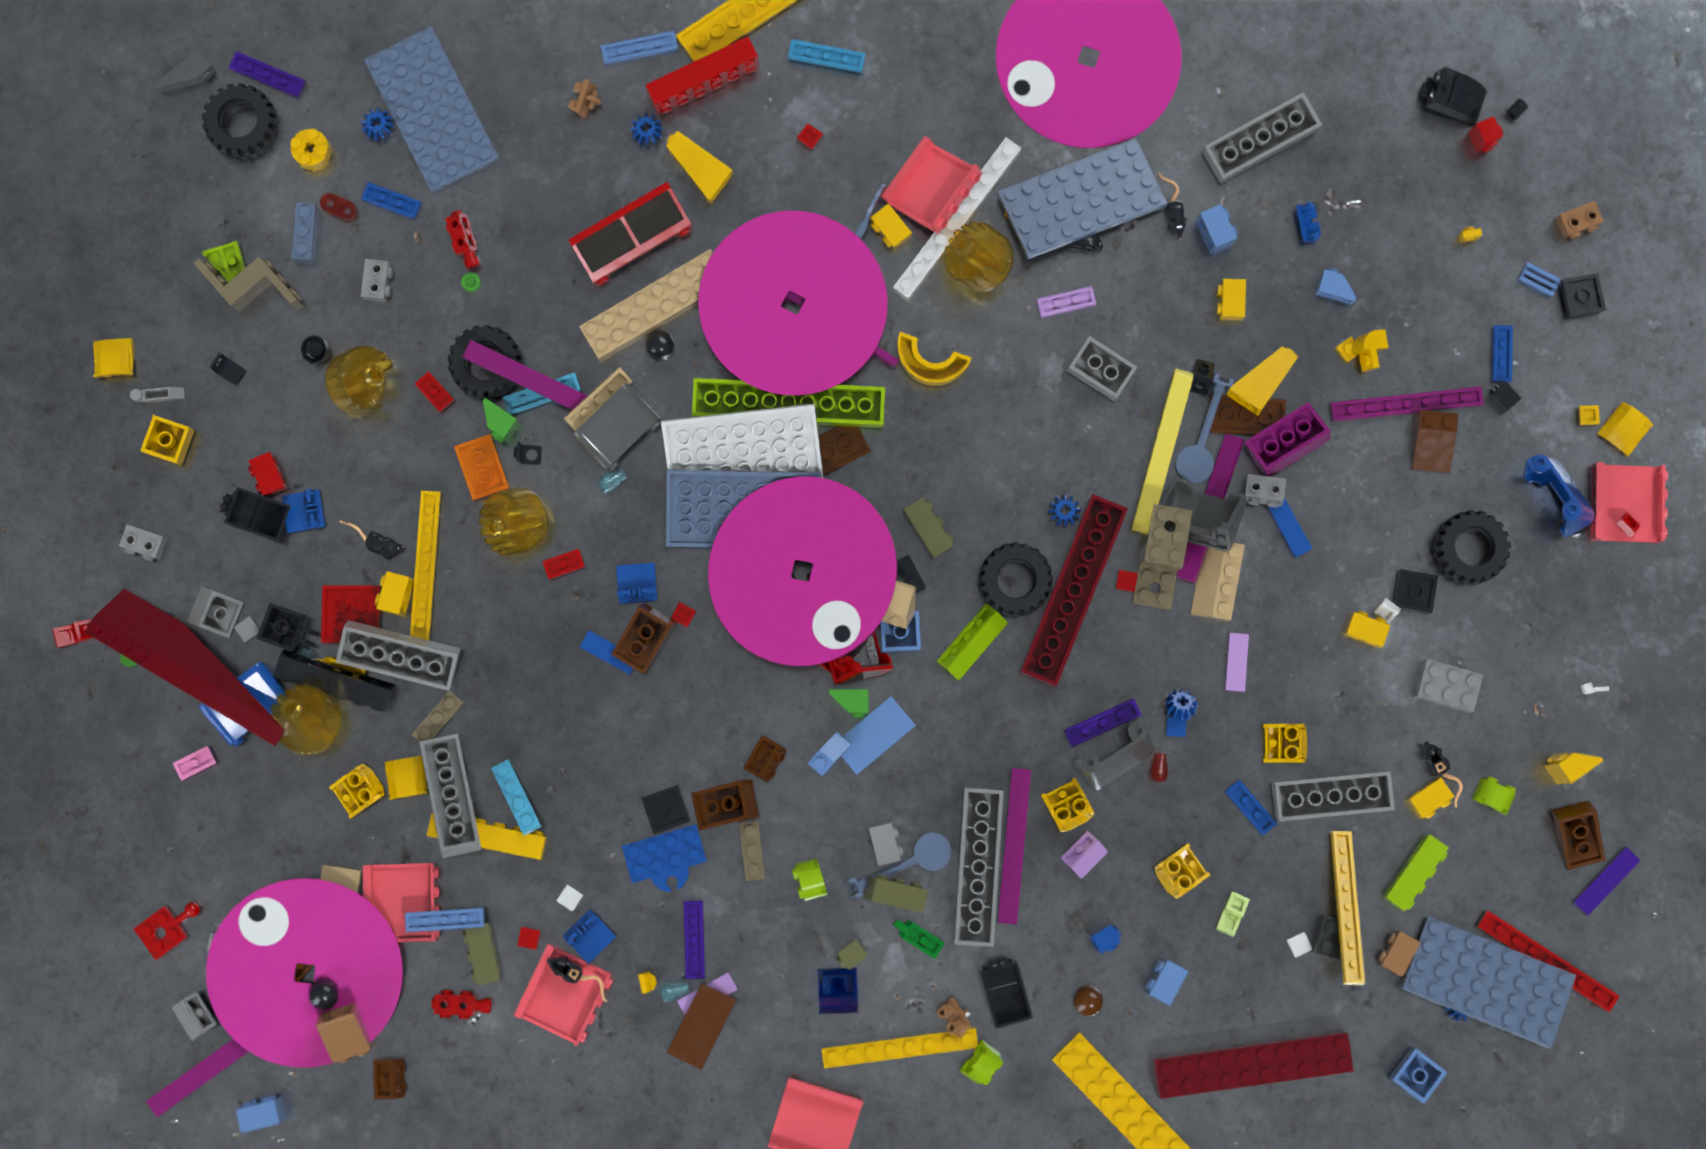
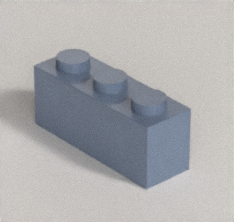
M296 203L292 260L298 264L315 265L319 208L316 204Z

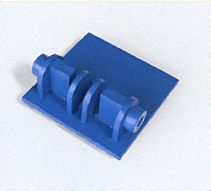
M307 489L304 492L281 496L282 503L291 505L285 521L287 533L325 527L319 489Z
M655 563L616 566L619 604L657 601Z
M591 909L562 935L565 941L588 964L616 938L615 934Z

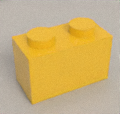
M889 204L870 217L871 228L876 234L879 232L882 235V241L887 248L891 247L895 250L912 237V232Z
M1223 278L1221 284L1217 286V295H1220V303H1217V314H1220V320H1243L1245 318L1246 279Z
M1358 610L1357 613H1351L1343 635L1374 647L1382 648L1391 625L1386 624L1387 621L1382 618L1376 617L1372 619L1368 617V613Z
M1440 777L1406 800L1419 819L1426 818L1427 820L1436 814V809L1439 807L1443 809L1451 804V799L1455 796Z

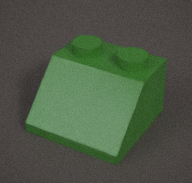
M484 398L483 405L487 427L491 431L490 435L500 443L503 441L509 443L521 424L516 418Z
M829 689L830 696L849 715L853 714V718H864V714H868V689Z

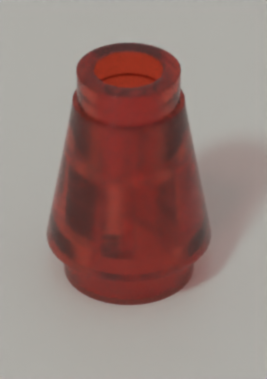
M1155 754L1150 772L1151 781L1167 782L1169 774L1166 754Z

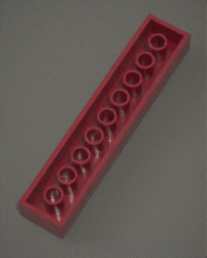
M1091 495L1019 672L1020 674L1052 687L1057 686L1128 508L1097 495Z
M1345 1031L1152 1058L1157 1096L1160 1099L1354 1072L1348 1032Z

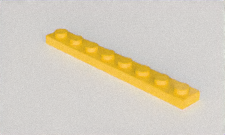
M421 491L410 636L429 641L441 492Z
M1332 831L1331 845L1343 984L1363 985L1365 977L1352 832Z
M970 1028L960 1038L956 1034H950L947 1031L821 1049L824 1068L973 1049L977 1047L978 1041L976 1028Z

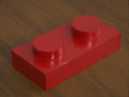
M429 371L414 383L440 413L455 401Z
M579 549L542 561L549 580L585 568Z

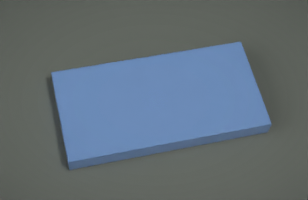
M891 696L843 736L852 745L841 757L857 775L916 725Z

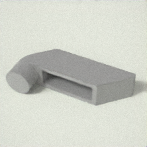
M163 387L144 390L133 389L130 392V397L136 402L152 403L185 399L184 387Z

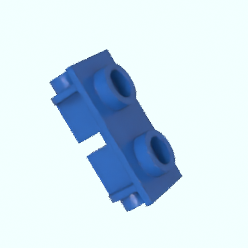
M1313 202L1305 203L1306 205H1296L1303 242H1316V240L1320 239V235H1322L1319 221L1312 222L1313 219L1318 218L1316 205H1313Z

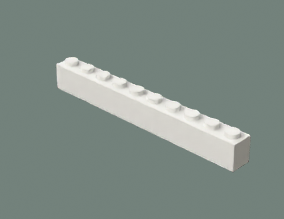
M1007 137L1004 139L982 168L980 180L972 187L968 197L959 205L958 211L949 219L947 226L939 234L933 233L894 285L893 292L906 302L910 301L1019 156L1021 147Z

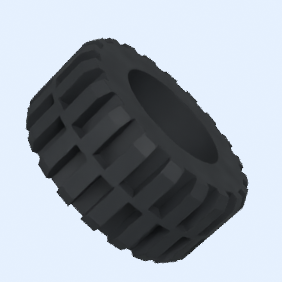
M238 83L237 87L229 84L225 90L222 87L218 89L219 93L216 96L212 94L209 97L211 100L210 104H205L204 109L206 113H202V120L204 121L202 126L208 140L225 156L229 155L232 159L238 160L241 157L243 160H249L251 155L254 158L258 157L260 151L265 153L268 150L266 146L268 144L273 145L275 141L273 136L278 135L279 131L276 127L279 125V119L276 116L277 111L271 101L261 90H257L251 85L246 87L244 83ZM246 106L253 108L257 113V123L254 129L242 137L228 135L224 129L225 119L228 114L238 107Z
M479 325L473 326L472 330L466 329L463 331L464 334L461 337L458 335L455 339L456 343L451 345L449 349L451 353L448 355V369L456 385L470 397L473 396L478 400L484 398L493 400L494 397L499 399L503 397L502 394L510 393L513 385H517L516 383L499 375L487 380L477 379L469 371L468 360L462 358L469 340H472L483 346H493L502 355L523 364L522 353L514 339L506 331H502L501 328L496 326L493 328L490 325H484V327H479Z
M1469 510L1454 515L1440 526V530L1435 534L1436 541L1433 542V549H1435L1433 556L1434 559L1438 560L1439 564L1437 566L1439 570L1443 569L1444 575L1447 578L1451 577L1453 578L1452 581L1456 583L1462 582L1463 585H1476L1491 580L1507 565L1506 560L1510 557L1508 548L1511 547V542L1507 541L1509 534L1507 531H1503L1502 527L1504 525L1501 522L1497 523L1495 521L1496 517L1493 515L1488 516L1483 511L1475 512V510ZM1474 530L1480 533L1486 540L1488 554L1481 564L1471 566L1464 563L1458 557L1455 550V542L1458 535L1463 531Z
M1006 543L994 549L984 560L978 577L979 589L983 599L988 603L987 605L995 609L999 614L1002 613L1008 617H1021L1033 613L1046 601L1052 589V569L1047 563V558L1037 548L1034 549L1026 543ZM1008 563H1023L1033 574V586L1022 597H1009L998 586V573Z

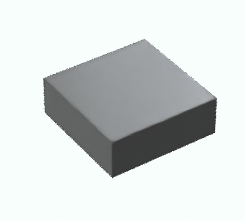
M251 616L234 626L244 643L257 636L260 630Z

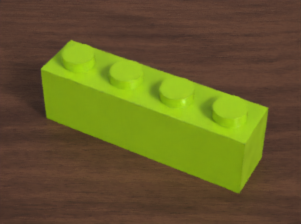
M1426 834L1382 898L1401 911L1410 910L1415 903L1414 898L1417 893L1421 894L1425 889L1426 884L1424 883L1428 877L1432 878L1436 873L1437 869L1435 867L1439 861L1442 863L1447 857L1448 853L1446 851L1449 847L1432 835Z

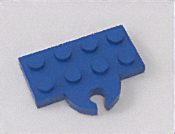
M696 824L622 846L632 883L651 878L656 887L666 892H671V888L667 885V879L670 876L677 878V888L679 890L687 882L689 876L688 867L707 862Z

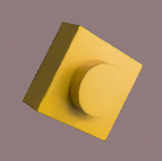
M1474 226L1464 228L1458 235L1459 242L1477 240L1482 236L1481 228L1475 229Z
M1352 336L1335 348L1346 363L1359 355V353L1353 354L1352 352L1355 341Z
M1599 405L1578 406L1579 426L1600 424Z

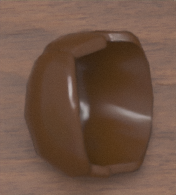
M1086 984L1078 988L1074 996V1006L1077 1012L1084 1016H1094L1100 1012L1103 1005V995L1099 988Z

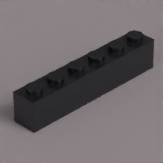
M285 649L279 655L273 677H277L280 681L293 682L302 688H312L321 694L328 693L340 700L347 699L356 705L369 706L375 711H386L395 685Z

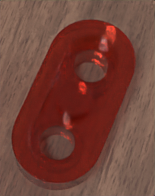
M326 193L320 198L321 208L333 216L350 221L357 215L356 206L349 200L332 193ZM333 201V206L328 207V202ZM346 209H351L349 214H345Z

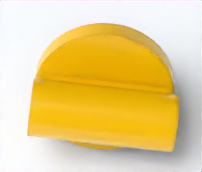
M650 972L638 974L641 993L645 994L653 991L657 983L655 976Z

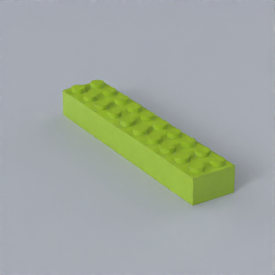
M694 378L692 417L815 404L817 425L883 428L885 387L836 385L830 389L813 394L781 395L760 390L742 380Z

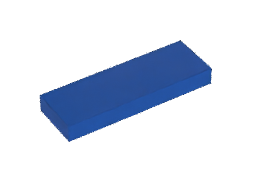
M367 182L361 198L364 202L414 220L422 203L417 199Z
M1494 325L1491 382L1511 383L1513 326Z
M1286 499L1283 501V506L1278 508L1268 507L1294 558L1313 549Z
M588 630L580 648L631 675L634 668L611 655L616 645Z
M1240 779L1224 791L1261 836H1264L1277 824Z

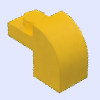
M1374 330L1365 333L1354 341L1352 352L1353 354L1359 353L1362 372L1380 368L1377 352L1389 348L1386 330Z

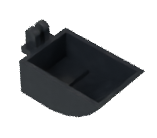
M1447 67L1436 71L1433 78L1427 77L1426 81L1422 83L1421 87L1423 89L1420 90L1419 94L1427 97L1425 107L1471 125H1475L1478 122L1487 90L1481 83Z
M239 487L236 488L232 495L226 493V496H223V504L221 503L219 507H221L220 512L225 513V524L278 542L291 505Z
M1006 956L987 961L988 965L982 966L983 970H980L979 974L995 1028L998 1029L1033 1019L1018 962L1012 961V958L1007 959Z

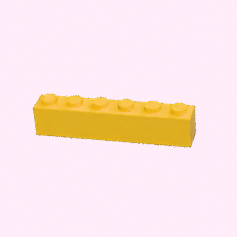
M431 813L427 836L438 838L434 813ZM475 818L481 848L543 860L547 837L543 836L544 832L533 831L524 836L520 827L513 826V829L505 828L506 824L494 822L493 826L486 824L487 820Z

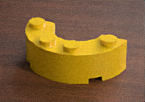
M903 332L899 333L897 353L900 364L912 379L921 384L942 386L952 383L961 377L970 365L972 357L955 351L944 362H928L918 352V338Z

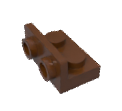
M762 735L743 769L768 783L774 777L780 762L784 760L787 749Z
M403 1058L373 1060L374 1100L405 1097V1065Z

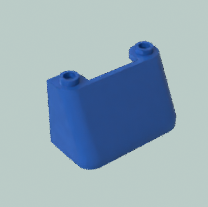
M1537 454L1526 460L1522 477L1527 485L1531 482H1536L1542 488L1550 484L1564 504L1562 508L1564 524L1559 529L1564 538L1593 522L1595 517L1594 510L1559 461L1543 454Z
M259 662L237 677V679L271 715L276 711H287L292 707L291 703L295 700L277 677H273L274 671L270 665L265 662ZM203 703L199 706L201 712L229 746L234 745L236 747L245 741L243 737H245V733L248 730Z

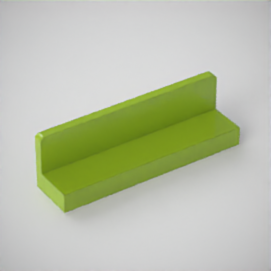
M985 604L936 662L957 680H960L1008 622L995 609Z

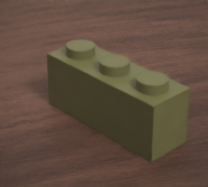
M924 497L904 508L903 512L931 557L935 559L953 548L952 542H954V539L949 532L945 533L942 526H944V523L939 516L935 517L932 512L934 507L929 499L925 501Z
M877 874L876 877L869 876L864 899L923 913L928 890L922 889L921 884L911 882L909 886L905 885V880L894 878L892 882L887 880L888 876Z
M490 922L485 923V927L465 928L463 939L464 943H468L469 946L467 958L469 963L473 965V970L471 971L473 982H476L477 985L502 980Z
M857 938L837 951L839 955L837 956L838 962L843 968L847 966L848 969H851L868 956V953Z

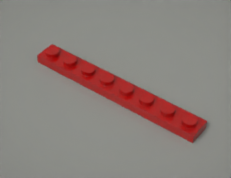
M1486 910L1476 927L1508 948L1576 975L1572 989L1605 1011L1610 1012L1620 997L1490 911Z

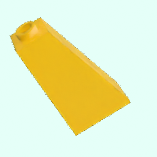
M679 131L675 134L672 133L666 141L668 152L707 202L712 204L732 177L733 170Z
M1282 346L1233 384L1228 390L1227 396L1259 416L1296 362L1298 356L1292 349Z

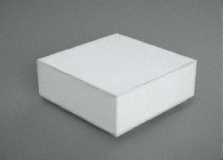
M1385 598L1373 613L1379 618L1386 620V623L1389 624L1401 609Z
M567 884L556 901L573 912L584 895Z
M1301 932L1286 940L1295 958L1313 950L1305 932Z

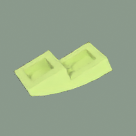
M1232 891L1215 929L1231 937L1235 936L1250 899Z

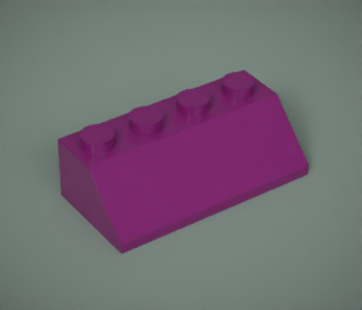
M1308 402L1244 443L1263 476L1272 477L1331 440V431Z

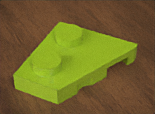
M237 241L202 251L203 256L210 261L228 282L245 269L242 253Z

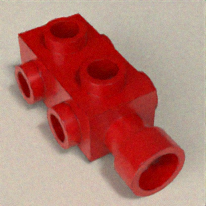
M462 210L452 212L451 216L445 218L447 223L446 229L452 239V248L456 255H464L466 269L480 265V261L475 255L477 242L472 234L471 222L468 220L467 214L462 213Z
M441 990V993L435 994L431 1002V1008L434 1009V1014H439V1018H451V1015H459V1019H470L471 1016L475 1015L476 1011H480L482 1014H490L492 1008L491 998L476 1000V995H472V991H460V994H452L453 990ZM442 1001L447 1002L446 1008L441 1006ZM462 1002L467 1004L466 1009L461 1008Z

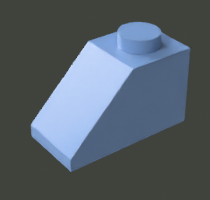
M1333 268L1323 270L1316 295L1352 305L1356 301V296L1344 275Z
M837 731L808 764L823 776L852 744Z

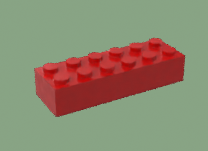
M747 36L646 84L648 97L657 115L660 113L666 114L677 105L683 106L694 97L700 98L711 89L717 90L721 88L725 82L738 80L740 75L744 73L751 74L755 72L757 67H759L758 55Z

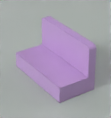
M1086 831L1061 859L1082 879L1108 851L1099 840Z

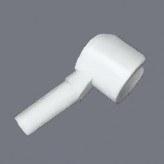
M1592 682L1581 685V689L1586 695L1599 691H1609V686L1593 688Z

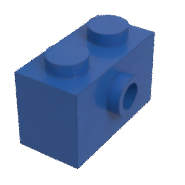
M1106 924L1088 935L1097 952L1101 954L1105 951L1111 952L1118 947L1117 944L1121 942L1119 937L1122 936L1118 928L1111 924Z

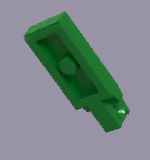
M896 919L893 923L894 927L901 930L898 935L933 959L937 957L945 942L914 922L907 920L904 924Z

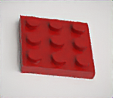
M322 585L321 643H340L344 625L348 620L380 628L381 611L376 609L375 600L377 594H381V586Z

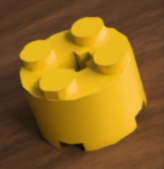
M313 128L305 129L292 138L290 150L292 156L302 168L318 171L329 164L332 148L321 132Z

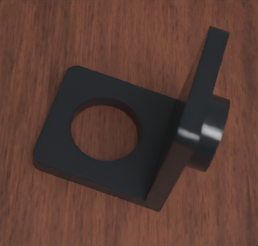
M220 352L209 367L232 384H236L245 371L243 367Z
M1196 359L1193 381L1190 388L1191 392L1208 394L1215 363ZM1203 382L1206 387L1199 389L1195 386V383Z
M517 442V447H514V458H516L519 464H541V446L523 445L521 442ZM531 449L537 452L535 460H529L526 457L527 452Z

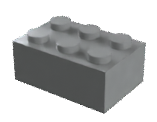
M1089 336L1067 372L1115 402L1134 374L1137 366Z
M1429 659L1423 660L1413 698L1467 713L1474 712L1483 674Z

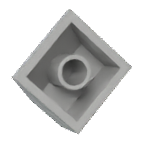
M201 586L187 622L229 638L244 602Z

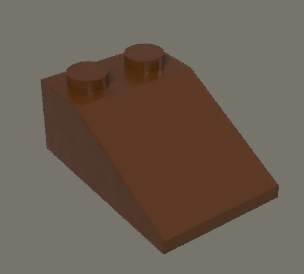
M1419 410L1415 414L1412 470L1451 472L1457 436L1458 413Z
M643 603L638 606L611 655L644 675L677 622Z
M739 780L691 793L699 831L759 818L752 780Z
M1590 800L1552 810L1555 829L1567 870L1605 861L1598 814Z

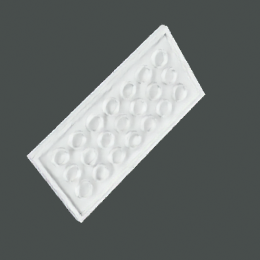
M815 404L661 421L667 469L821 472V478H823Z

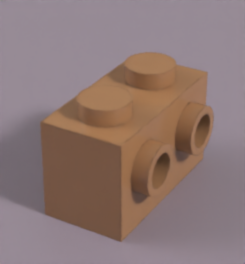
M1595 201L1564 212L1555 218L1564 239L1568 237L1575 239L1582 235L1581 232L1588 230V233L1599 229V225L1604 222Z
M1396 931L1395 933L1392 932L1388 938L1387 943L1389 945L1379 955L1378 960L1380 962L1378 965L1403 977L1421 942L1401 931Z

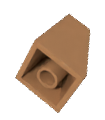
M357 1002L319 1014L316 1027L333 1063H344L352 1056L357 1055L361 1057L369 1053L372 1044Z

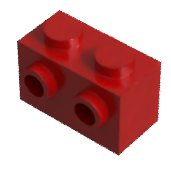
M1494 116L1476 123L1468 132L1476 152H1490L1495 149L1494 147L1502 139L1503 129L1500 124H1497Z
M269 451L248 460L250 464L248 470L251 476L257 480L255 486L260 495L270 497L288 489L273 453Z

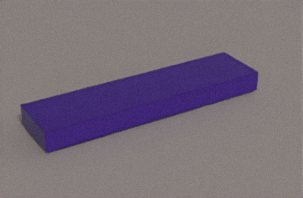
M237 51L228 67L236 73L298 99L306 83L304 79Z
M1134 698L1071 726L1065 729L1064 732L1071 747H1074L1142 715Z
M1624 847L1577 896L1573 903L1588 916L1641 860L1630 849Z
M703 900L683 901L686 979H705Z

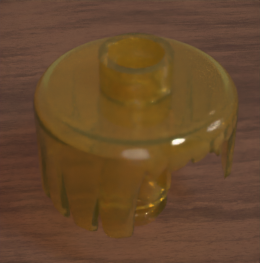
M972 221L969 223L970 225H962V230L957 229L954 231L953 235L956 239L951 237L948 240L952 247H945L944 252L946 255H944L943 261L948 274L965 288L973 292H987L1002 284L1010 274L1014 263V250L1010 241L993 226L983 221Z
M368 345L357 346L341 352L332 359L326 370L325 385L329 397L340 409L352 414H363L383 407V404L379 405L385 393V372L394 366L393 361L389 358L385 359L388 357L385 352Z
M516 487L495 492L489 495L482 503V506L485 507L480 509L479 516L484 517L479 519V525L484 526L480 528V533L482 536H489L484 539L486 545H494L490 547L493 552H497L501 556H513L532 551L544 542L549 529L548 512L541 498L527 488Z
M309 684L295 685L292 687L295 691L290 688L284 691L286 696L280 694L276 698V702L279 705L272 704L270 708L273 713L271 715L286 730L279 742L295 754L302 756L316 755L326 750L336 740L342 725L341 711L336 702L316 686Z

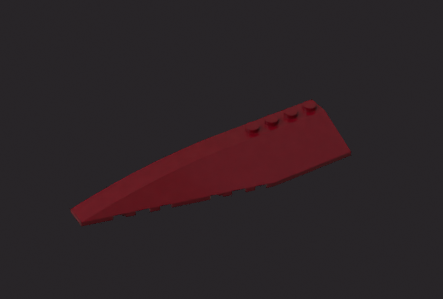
M123 589L102 608L84 631L94 639L276 747L286 731L284 727L253 697L184 623L128 590Z

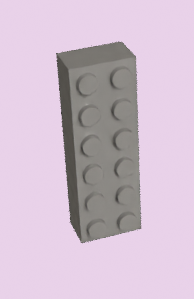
M1303 92L1204 146L1202 153L1221 184L1317 132L1321 128L1322 123Z
M348 620L343 628L336 663L450 691L461 648Z
M458 734L421 741L420 748L442 857L446 858L482 850Z
M1390 771L1271 783L1276 822L1395 810Z

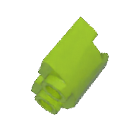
M1490 776L1487 779L1481 778L1472 799L1507 815L1516 796V788L1507 784L1504 787L1498 784L1499 780Z
M817 858L795 864L792 872L794 879H799L801 887L797 888L800 899L804 898L805 901L826 896L827 891Z
M981 1040L974 1049L973 1057L970 1060H966L959 1071L973 1082L987 1085L990 1083L995 1071L1003 1065V1060L999 1051L984 1040Z

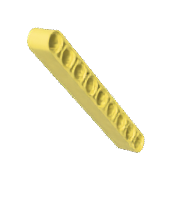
M1176 368L1174 370L1133 518L1132 531L1146 535L1149 533L1153 504L1159 505L1194 373Z

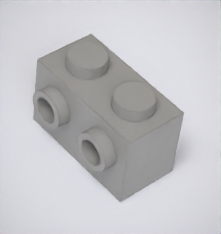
M365 259L361 289L363 300L386 302L387 297H390L391 286L388 285L389 278L392 279L393 267H391L388 261Z
M1248 474L1245 493L1247 502L1251 505L1267 504V506L1272 508L1283 506L1286 479Z
M126 525L119 546L125 548L123 551L125 553L135 556L137 552L143 554V559L153 562L154 558L160 560L167 538Z
M892 823L869 828L878 866L901 861L900 856H903L901 844L897 845L895 839L899 837L897 827L892 826Z
M198 992L182 999L172 1007L192 1041L217 1025Z

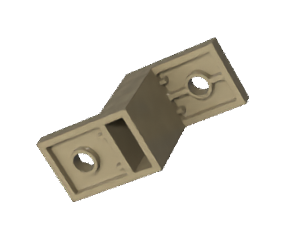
M258 257L228 283L220 275L216 276L218 274L217 270L207 260L203 262L198 258L194 262L195 266L238 313L272 284L297 311L304 307L300 303L302 298L292 287L288 289L290 284L279 273L275 274L278 271L267 259L263 261Z
M1153 504L1147 543L1141 549L1132 604L1171 610L1177 572L1183 568L1192 510ZM1168 521L1173 522L1175 525V529L1172 532H1168L1164 528V524ZM1151 583L1159 584L1160 591L1158 593L1150 591L1149 586Z

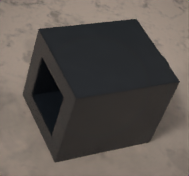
M1507 382L1502 385L1497 383L1490 390L1492 394L1488 396L1503 414L1522 399Z

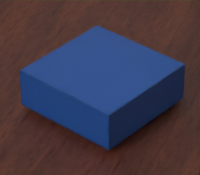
M1166 717V736L1186 737V718L1180 722L1178 717L1174 720L1172 717Z

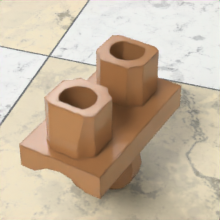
M584 79V82H576L574 92L579 94L578 100L571 99L568 108L581 117L587 118L589 110H593L594 105L601 104V100L597 98V86L587 79Z
M954 997L949 998L937 1010L938 1016L942 1019L946 1018L948 1021L947 1030L949 1033L956 1034L958 1038L962 1037L972 1026L967 1019L970 1015L969 1010L965 1009L962 1011Z

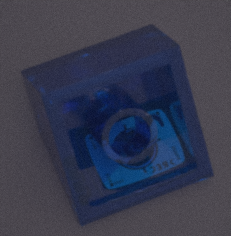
M857 968L818 969L819 1014L858 1013Z

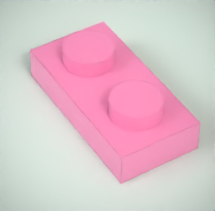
M206 746L174 762L173 765L181 781L217 764V761L210 747Z

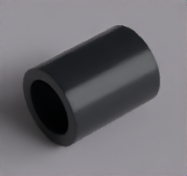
M1519 98L1507 110V114L1516 120L1528 108V105Z

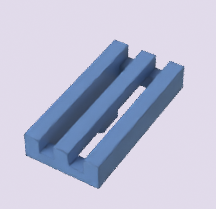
M1528 262L1518 278V281L1550 297H1553L1561 280ZM1528 269L1554 282V284L1529 272ZM1527 275L1535 279L1536 281L1550 287L1551 290L1544 288L1543 286L1525 278L1524 276Z

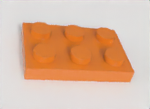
M490 434L454 446L473 501L510 488Z

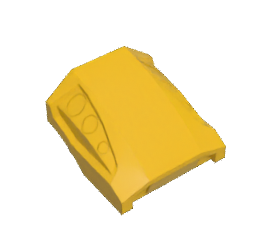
M132 338L94 341V378L102 376L111 377L113 375H133L134 349Z
M1622 402L1597 432V435L1608 440L1628 457L1653 426V423L1633 406Z
M1263 724L1265 729L1264 763L1306 762L1307 731L1305 724Z
M422 756L385 762L389 800L428 794L427 778Z
M365 764L357 766L329 786L330 790L334 791L348 812L350 819L384 796L383 785L373 770Z
M1076 778L1048 794L1044 793L1041 795L1060 832L1070 831L1087 822L1094 815V811Z
M1189 843L1155 866L1157 878L1166 891L1176 899L1210 876L1209 872L1205 871L1189 848Z

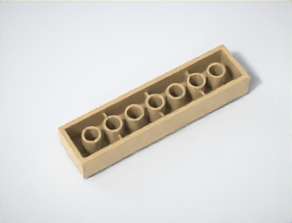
M711 249L579 326L600 363L698 305L703 272L713 254Z

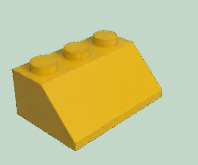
M1565 752L1550 756L1547 759L1548 763L1544 767L1557 785L1571 784L1604 760L1601 757L1578 753L1567 754Z

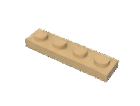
M618 367L563 419L576 431L624 384H630L633 381Z

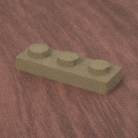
M448 691L412 733V736L420 742L435 739L463 706L464 702L454 693Z
M759 821L739 823L746 881L765 879Z

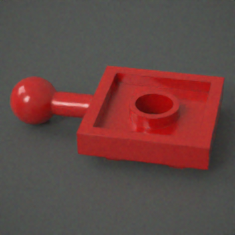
M189 902L186 904L184 911L175 917L167 905L163 906L136 926L134 931L153 958L158 960L189 937L180 923L188 917H196L200 913V907L195 902ZM159 927H162L166 932L164 938L157 936L156 932Z

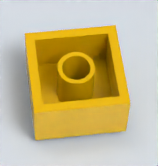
M153 415L140 451L182 466L195 430Z
M387 571L386 575H383L381 578L380 586H382L381 594H377L375 600L376 609L405 617L414 580L410 577Z

